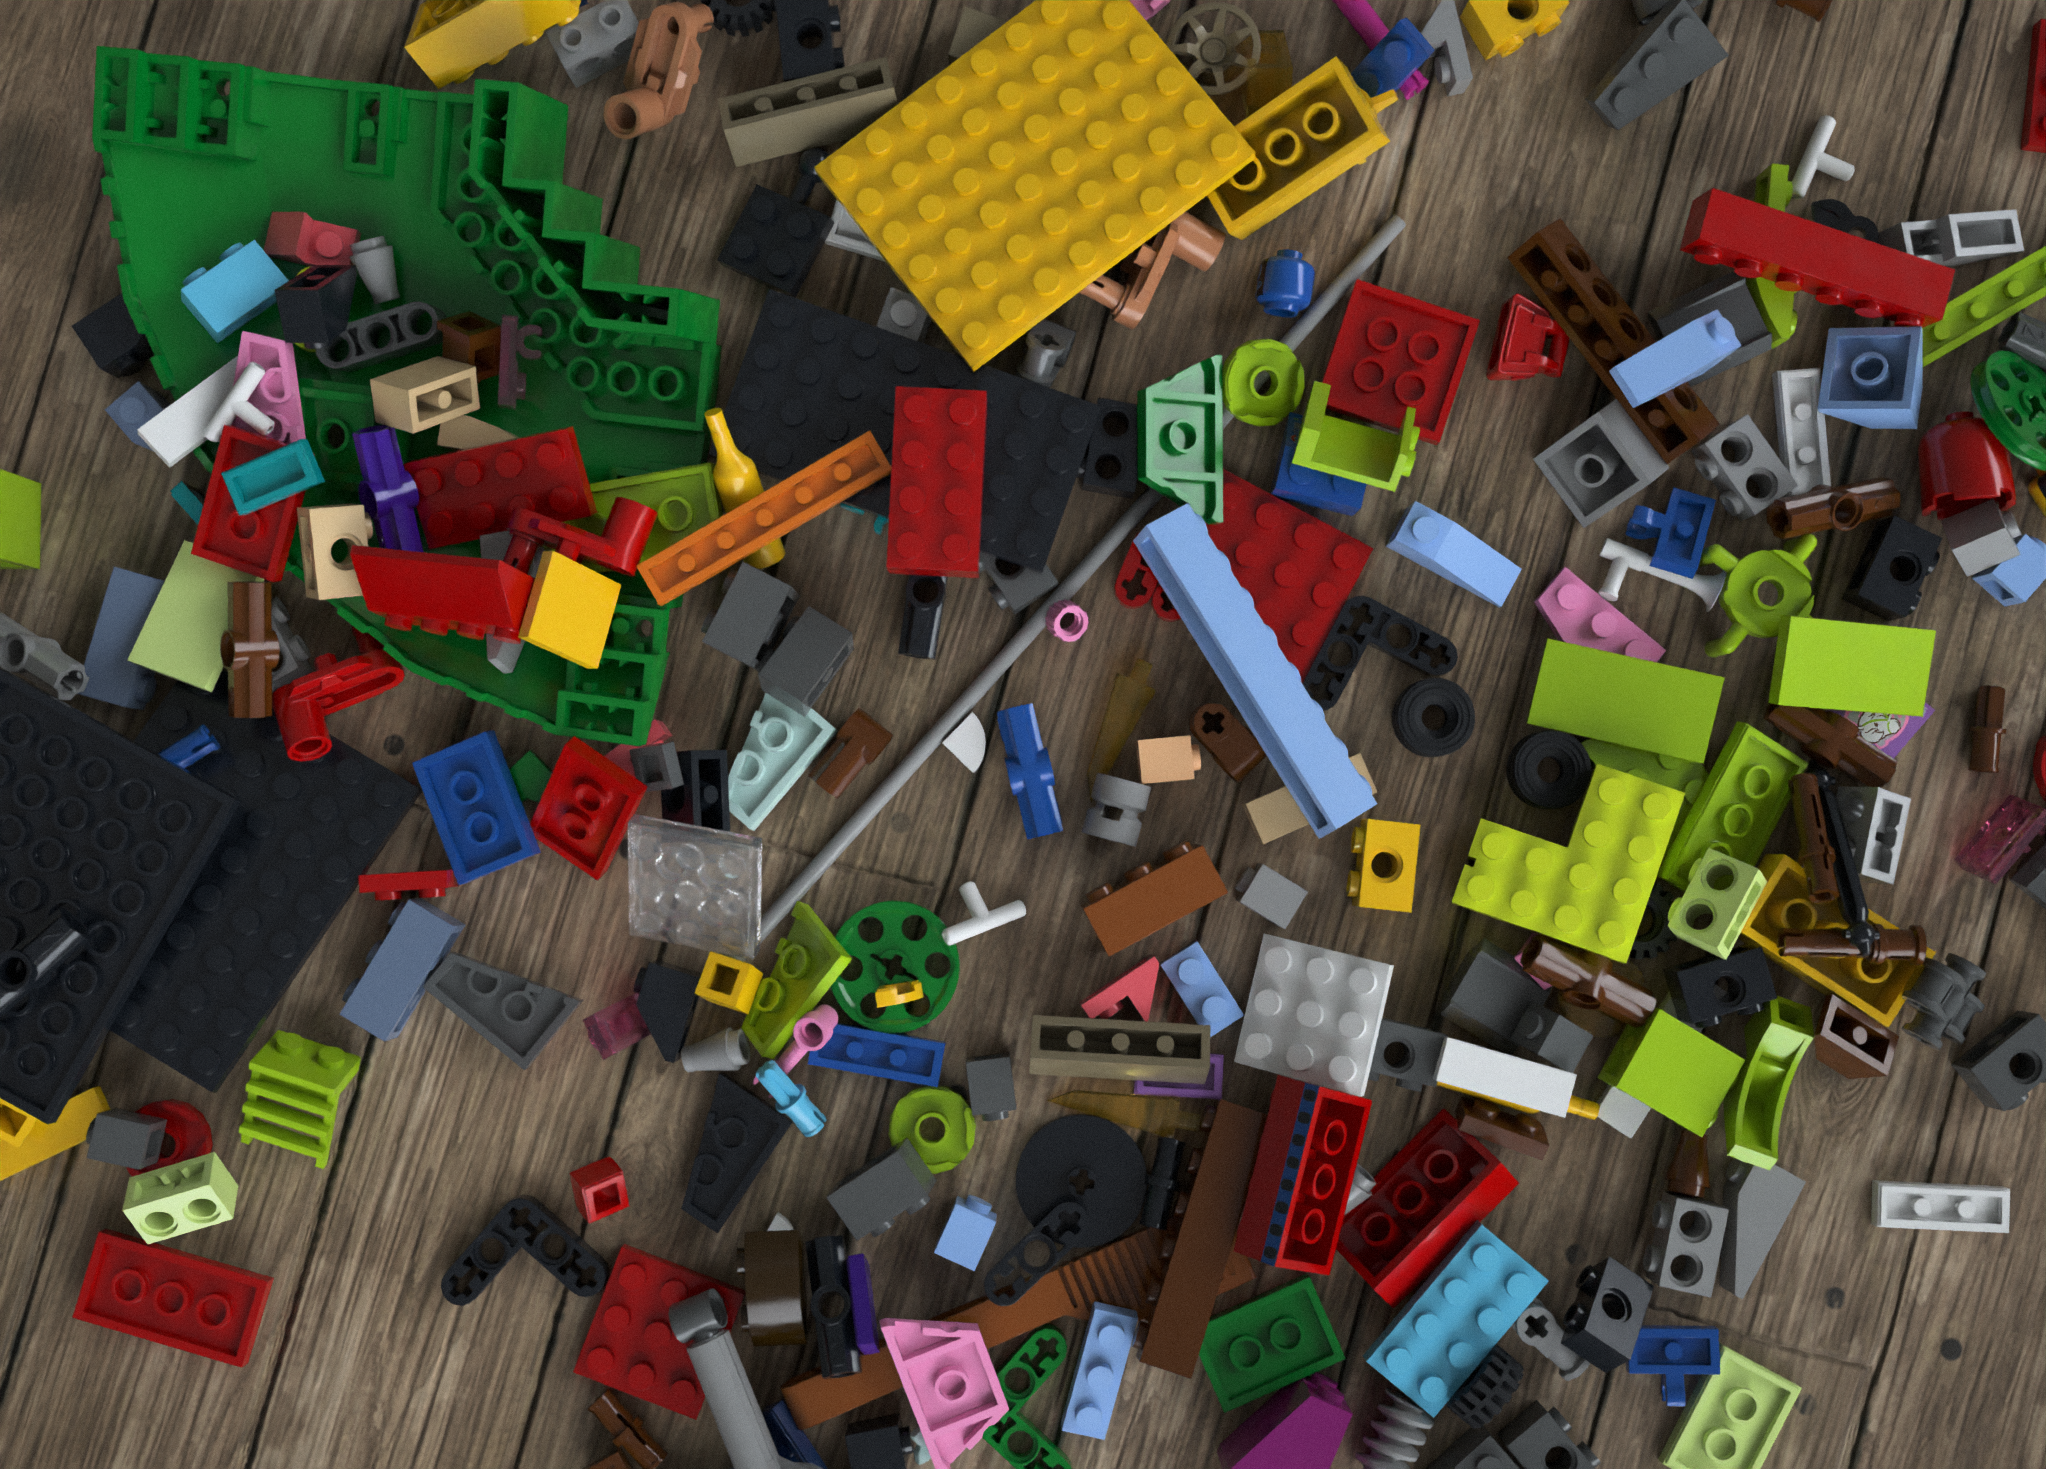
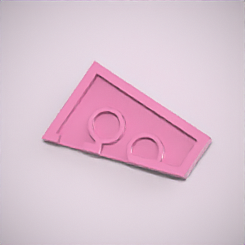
M242 331L233 386L249 362L261 365L266 373L247 401L274 421V429L268 435L263 436L286 444L306 439L293 343H285L283 339ZM236 416L231 424L260 434L238 416Z
M1566 567L1558 572L1534 601L1558 641L1657 662L1666 652L1662 646Z

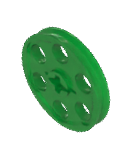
M1994 352L1986 361L1977 364L1971 373V392L1977 409L1995 437L2013 455L2036 469L2046 471V373L2037 365L2014 352Z
M895 900L872 904L851 916L840 928L835 938L849 955L857 957L862 962L863 971L858 979L852 981L846 980L839 975L831 985L832 992L841 1008L859 1024L885 1033L912 1031L935 1019L950 1002L960 973L956 943L950 946L947 945L942 936L943 929L947 928L944 922L933 912L918 904ZM910 915L921 916L927 923L926 935L919 940L908 939L902 931L903 921ZM866 917L879 919L884 927L882 937L875 942H868L859 934V924ZM940 952L949 958L951 966L945 976L933 977L927 972L925 962L930 954ZM873 953L882 959L887 958L890 960L896 954L900 955L903 958L901 961L902 967L906 969V972L915 975L917 979L900 973L894 975L893 978H889L885 975L887 967L882 964V961L872 957L871 954ZM915 980L922 983L923 993L928 996L930 1001L929 1010L921 1016L910 1014L906 1010L905 1003L886 1006L883 1015L875 1018L864 1014L861 1008L863 997L869 993H875L879 986Z

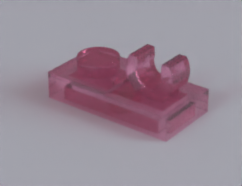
M502 315L498 408L516 409V399H525L526 373L518 372L516 352H519L523 358L528 360L541 358V351L527 349L524 345V339L528 335L542 336V328L537 325H526L522 329L517 330L518 316Z
M2010 794L1954 860L1961 869L1996 885L2022 853H2028L2031 850L2028 844L2037 834L2040 836L2045 834L2046 809Z
M638 993L583 1019L588 1030V1038L593 1047L599 1051L603 1060L651 1035L636 1006Z

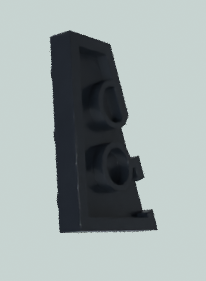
M722 1071L718 1075L715 1086L716 1090L706 1118L700 1147L695 1157L681 1207L682 1210L717 1234L793 1122L789 1116L778 1112L774 1106Z

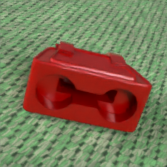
M1516 293L1503 302L1501 306L1486 377L1491 381L1525 380L1533 378L1535 374L1560 378L1570 338L1557 321L1550 318L1549 311L1523 295ZM1545 338H1552L1548 357L1543 356L1542 351Z

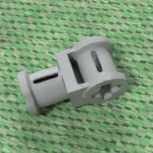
M1537 1297L1533 1299L1512 1324L1511 1327L1517 1332L1523 1342L1535 1346L1546 1358H1549L1559 1367V1374L1564 1380L1570 1381L1579 1377L1590 1365V1362L1561 1344L1564 1334L1563 1328L1555 1321L1552 1313L1546 1309ZM1529 1315L1537 1319L1532 1325L1525 1321Z

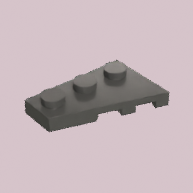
M1669 0L1585 100L1608 127L1619 130L1729 55L1686 0Z
M451 952L423 986L425 990L523 1070L531 1066L584 1001L457 952Z

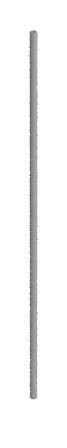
M1393 214L1279 342L1286 344L1292 350L1291 352H1293L1351 288L1356 279L1360 278L1406 226L1405 222L1399 216ZM1265 370L1259 372L1255 377L1254 388L1256 392L1270 378V375ZM1223 403L1224 429L1234 416L1226 409ZM1148 486L729 952L736 960L745 962L790 912L796 902L808 892L1047 626L1045 624V617L1050 609L1049 607L1059 600L1069 601L1163 497L1162 494Z

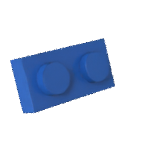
M1406 17L1399 20L1351 72V75L1357 85L1367 92L1371 98L1392 89L1397 91L1428 59L1435 49Z

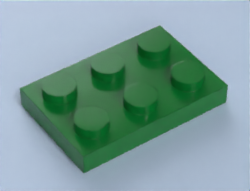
M1308 1273L1210 1316L1199 1352L1200 1359L1224 1413L1346 1359Z

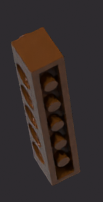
M1561 218L1536 232L1507 257L1666 464L1700 442L1720 425L1688 382L1635 408L1631 406L1609 370L1656 343V341Z

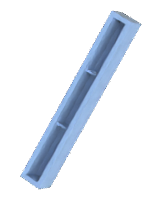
M1187 503L1147 524L1133 542L1317 837L1320 839L1377 805L1372 796L1369 782L1362 775L1358 774L1348 758V750L1341 739L1335 737L1325 721L1323 709L1318 702L1311 699L1301 683L1298 669L1291 662H1288L1278 646L1274 631L1264 624L1255 610L1252 596L1245 588L1240 586L1233 575L1227 556L1217 549L1208 535V529L1203 518L1196 514L1190 504Z

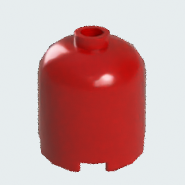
M1969 411L1951 413L1945 416L1944 422L1936 424L1923 434L1918 448L1922 516H1928L1931 514V511H1937V520H1944L1993 498L1999 504L2001 511L2008 510L2016 505V493L2009 450L1995 437L1983 418L1974 417L1973 412Z

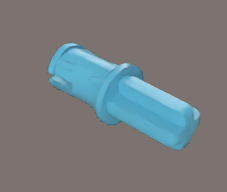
M773 1060L766 1061L763 1066L758 1068L756 1077L775 1098L776 1110L789 1116L805 1137L817 1134L824 1127L823 1122H826L827 1119L809 1100V1097L806 1095V1088L802 1084H794Z

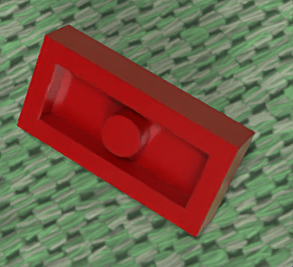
M453 869L358 875L359 893L374 892L375 901L402 899V890H418L419 898L446 896L445 888L460 886L457 883Z

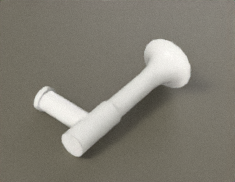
M1606 538L1599 556L1611 560L1612 563L1598 594L1605 600L1617 601L1619 589L1629 567L1639 572L1644 571L1695 592L1703 599L1706 604V612H1709L1721 592L1727 573L1723 571L1721 574L1714 576L1695 573L1693 579L1651 567L1649 565L1652 557L1648 553Z

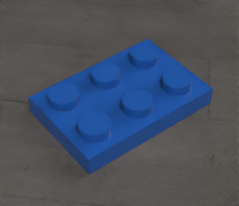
M494 730L484 731L412 763L458 885L469 883L541 853Z

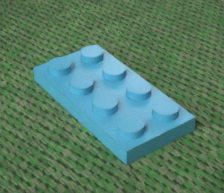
M1477 1220L1365 1352L1363 1357L1368 1364L1434 1418L1549 1280Z

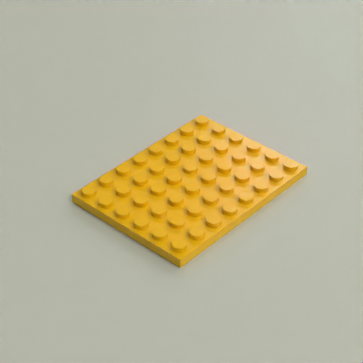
M1035 0L814 168L820 179L969 368L975 372L1255 159V151L1129 0Z

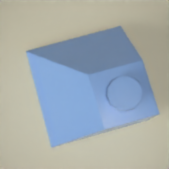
M1922 327L1829 328L1818 411L1870 429H1917L1923 388Z

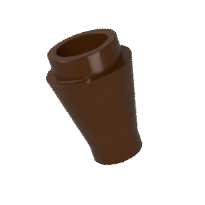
M1681 1130L1679 1143L1665 1176V1180L1669 1181L1668 1192L1704 1198L1705 1188H1710L1707 1151L1708 1135L1704 1134L1703 1137H1700L1690 1131Z

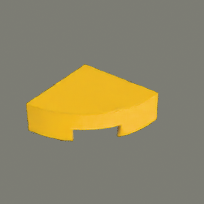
M915 980L879 986L875 991L877 1008L923 998L922 983Z

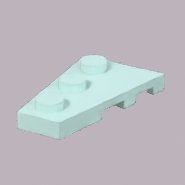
M765 693L759 710H756L750 723V726H752L742 751L738 752L728 776L729 811L753 831H755L838 732L834 726L814 709L811 708L804 717Z

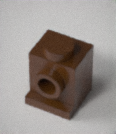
M471 311L437 321V330L443 332L442 357L476 366L477 384L481 380L499 375L500 325Z

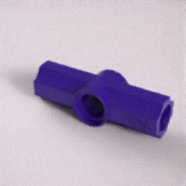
M377 425L357 429L356 432L352 433L363 477V481H360L358 485V494L361 505H364V511L368 512L371 519H373L379 547L424 552L413 509L419 503L418 490L413 477L408 471L404 470L395 428Z

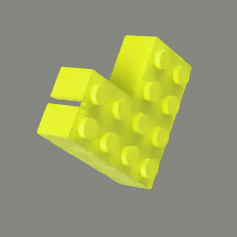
M1596 764L1566 847L1481 818L1467 858L1475 861L1474 867L1464 865L1452 904L1525 930L1542 934L1579 949L1599 954L1622 964L1627 963L1685 792Z

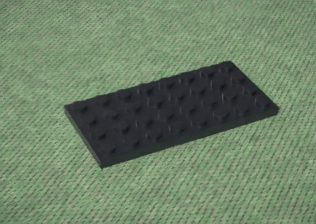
M769 289L723 414L735 446L741 453L753 460L757 472L782 482L868 431H871L892 467L896 386L987 391L980 552L1042 574L1101 411V406L986 365H982L973 372L961 356ZM713 442L709 454L717 459V451ZM891 473L840 503L889 520Z

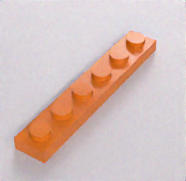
M868 431L638 564L636 567L658 605L663 606L891 473V465L871 431Z

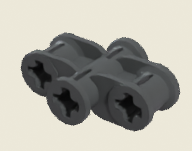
M1948 953L1945 958L1947 965L1931 958H1925L1922 964L1924 970L1911 990H1905L1902 994V998L1918 1011L1911 1023L1903 1025L1902 1030L1917 1041L1936 1050H1940L1943 1045L1940 1040L1942 1036L1955 1043L1963 1044L1966 1039L1963 1035L1964 1031L1976 1012L1982 1013L1985 1005L1970 991L1977 980L1985 978L1986 972L1972 962L1952 953Z

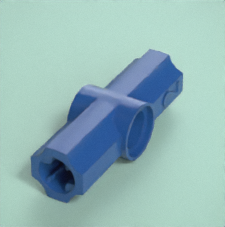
M1033 703L997 711V721L1007 757H1004L1013 796L1017 795L1027 839L1063 831V822L1053 790V786L1056 785L1047 747L1043 748Z

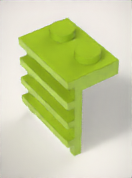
M278 1030L249 1062L248 1069L252 1070L245 1088V1091H248V1097L242 1107V1112L245 1113L243 1123L239 1126L238 1133L242 1134L240 1142L249 1145L253 1138L316 1158L315 1167L324 1169L328 1162L339 1096L359 1071L361 1057L345 1052L338 1047L327 1046L302 1038L295 1033ZM260 1096L324 1116V1119L261 1099ZM256 1117H259V1118H262V1119H265V1120H268V1121H271V1122H274V1123H277V1124H280V1125H283V1126H286V1127H289V1128H292V1129H295V1130H298V1131H301V1132H304V1133H307V1134H310V1135H313V1136L320 1137V1140L315 1139V1138H312V1137H309V1136H306V1135H303V1134H300V1133H297V1132H294V1131H291V1130H288V1129H285V1128H282V1127H279V1126H276V1125H273V1124H270V1123H267V1122H264V1121H261V1120H257Z

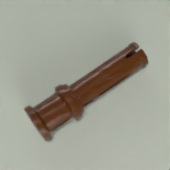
M1871 924L1875 931H1879L1880 938L1879 940H1874L1871 944L1870 955L1863 956L1857 947L1852 946L1847 938L1842 937V929L1780 928L1777 934V948H1783L1779 949L1778 953L1783 957L1865 958L1867 962L1872 964H1882L1885 960H1905L1911 965H1922L1926 957L1927 941L1921 925H1910L1908 929H1884L1881 924Z

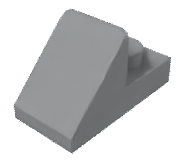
M1442 0L1421 34L1435 49L1428 58L1438 56L1434 62L1435 74L1440 84L1444 83L1448 97L1464 93L1473 79L1455 2L1454 0Z

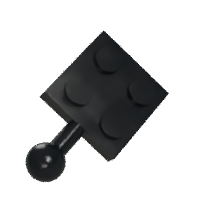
M810 148L803 152L798 162V169L801 175L789 198L756 184L717 259L722 266L785 295L796 298L834 225V221L830 216L805 206L815 184L823 182L817 175L814 167L829 156L826 151L820 148Z

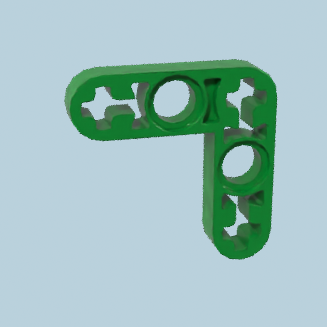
M1043 1324L1033 1329L996 1370L1009 1410L1000 1418V1421L1004 1425L1008 1417H1011L1013 1421L1004 1427L1000 1437L995 1435L999 1431V1425L996 1423L984 1431L982 1438L1015 1469H1044L1037 1460L1034 1461L1032 1467L1027 1465L1036 1458L1041 1447L1045 1449L1042 1452V1460L1048 1466L1053 1468L1060 1464V1469H1072L1071 1461L1067 1455L1019 1411L1066 1357L1067 1342L1065 1335L1060 1328L1052 1324ZM1042 1337L1048 1341L1054 1337L1057 1339L1055 1341L1057 1353L1052 1355L1047 1351L1038 1359V1367L1042 1368L1041 1372L1038 1373L1031 1361L1022 1357V1355L1027 1353L1032 1360L1039 1351V1342L1037 1340ZM1016 1367L1026 1370L1030 1375L1028 1386L1019 1391L1012 1390L1005 1383L1007 1372ZM1016 1431L1028 1433L1033 1440L1030 1450L1021 1454L1013 1452L1007 1443L1012 1433Z

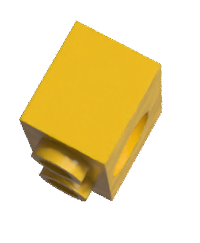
M1469 0L1460 15V19L1486 61L1498 53L1502 58L1512 54L1524 44L1523 39L1535 32L1538 37H1541L1555 29L1562 22L1560 17L1570 2L1569 0ZM1508 8L1519 9L1524 14L1525 19L1518 20L1513 18L1509 14Z
M1361 819L1360 827L1353 828L1351 852L1357 853L1355 871H1349L1346 885V894L1349 897H1353V906L1412 913L1421 825ZM1380 852L1387 854L1392 864L1390 872L1384 877L1376 876L1371 867L1374 856Z

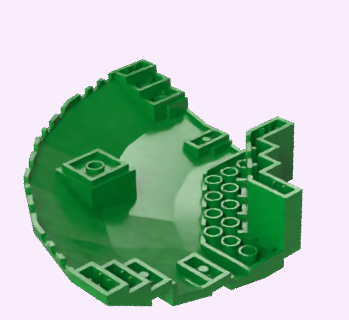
M96 47L92 139L95 152L102 153L106 177L100 178L103 195L110 196L114 221L108 223L111 237L118 239L123 264L117 265L123 300L138 333L144 334L147 337L154 353L150 360L163 389L170 390L175 401L238 356L242 331L285 340L277 302L222 341L216 343L181 301V289L185 287L182 283L184 279L199 268L204 267L209 271L222 262L219 259L220 255L232 245L241 242L245 246L255 239L264 250L272 212H306L313 220L358 230L361 233L360 241L384 236L387 245L393 247L397 288L400 298L374 304L372 295L357 272L348 323L411 302L420 301L441 309L447 317L471 311L500 325L499 375L481 380L478 384L480 409L464 415L499 427L518 437L573 426L589 484L707 463L711 432L704 413L715 408L718 391L722 345H717L716 342L720 300L678 288L638 284L641 247L601 235L603 199L562 184L569 105L519 82L475 79L474 94L430 92L394 87L389 84L332 80L268 72L254 66H245L239 63L204 61L189 56L147 53L138 49ZM230 81V93L226 95L224 87ZM379 101V113L374 116L372 114V106L375 102ZM269 257L289 281L296 277L302 269L309 267ZM429 313L422 314L417 321V330L420 335L428 333L432 327V317ZM387 326L380 328L376 334V343L379 348L387 346L390 342L391 333ZM345 339L340 341L335 348V356L339 362L346 359L349 354V344ZM443 342L352 372L327 367L320 362L316 352L302 350L293 343L305 435L312 452L316 453L315 459L325 480L324 483L305 491L301 507L361 504L358 485L360 481H363L352 433L364 427L383 425L375 422L370 379L436 356L442 357ZM336 423L343 428L345 433V440L337 449L330 444L328 439L329 429ZM440 424L414 434L395 428L403 464L416 459L454 452L437 445ZM207 439L195 448L193 453L211 475L220 442L215 443ZM413 508L424 552L481 558L480 539L429 549L417 508ZM371 519L373 534L371 539H367L368 547L380 548L374 522ZM297 521L285 571H291L305 583ZM338 539L331 547L332 558L337 563L346 558L348 553L347 544L343 539ZM638 569L635 576L625 575L616 571L599 573L621 584V589L598 669H587L525 641L513 672L503 674L488 661L486 633L483 640H477L461 636L456 633V630L448 629L447 635H437L423 631L419 625H412L411 631L398 630L384 625V617L368 611L363 596L326 600L338 609L337 614L361 633L368 632L385 646L383 648L384 651L417 675L440 685L447 684L465 692L466 696L479 702L486 701L505 709L504 713L517 719L525 718L543 726V730L554 735L576 736L582 739L642 746L647 742L670 652L666 651L669 612L672 608L682 607L684 594L660 606ZM645 620H648L653 626V632L650 636L642 632L641 626Z

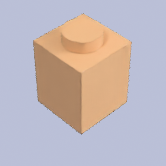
M1190 735L1143 739L1135 742L1140 784L1195 779L1194 771L1201 770L1199 744L1191 745Z

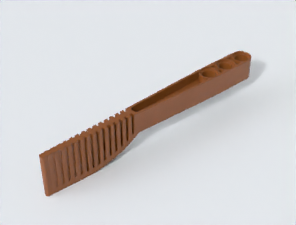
M1174 1216L1168 1218L1167 1231L1143 1227L1136 1232L1127 1234L1125 1237L1108 1242L1102 1247L1099 1246L1094 1248L1095 1250L1087 1251L1081 1256H1075L1072 1260L1063 1261L1058 1266L1054 1265L1012 1305H996L989 1300L987 1295H984L927 1320L977 1323L987 1349L1064 1315L1089 1321L1094 1301L1136 1310L1138 1321H1146L1151 1308L1150 1304L1145 1303L1147 1291L1153 1277L1160 1279L1165 1261L1159 1259L1161 1246L1167 1233L1174 1234L1178 1218ZM1237 1231L1217 1296L1256 1278L1249 1258L1233 1252ZM1033 1275L1024 1278V1281H1028ZM1012 1284L995 1290L994 1293L999 1295L1005 1292L1010 1296L1015 1290ZM885 1338L879 1340L880 1353L864 1355L860 1351L862 1373L842 1378L823 1379L820 1365L791 1378L780 1386L798 1430L813 1427L903 1387Z

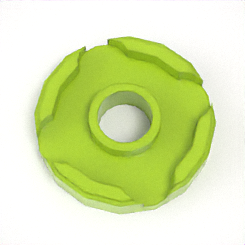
M1272 339L1248 340L1236 347L1225 360L1222 368L1223 402L1226 409L1239 421L1258 427L1276 425L1283 421V418L1289 412H1293L1300 404L1305 388L1304 369L1300 360L1296 359L1295 355L1291 352L1292 350L1286 344ZM1265 370L1270 375L1271 385L1266 393L1259 395L1254 388V380L1259 372Z
M924 1085L913 1088L899 1099L890 1116L888 1134L892 1147L907 1137L931 1173L937 1174L953 1169L966 1158L974 1144L976 1122L974 1115L972 1116L971 1106L960 1093L947 1086L938 1085V1087ZM928 1117L940 1119L945 1126L944 1135L935 1141L924 1138L920 1132V1124L924 1119Z

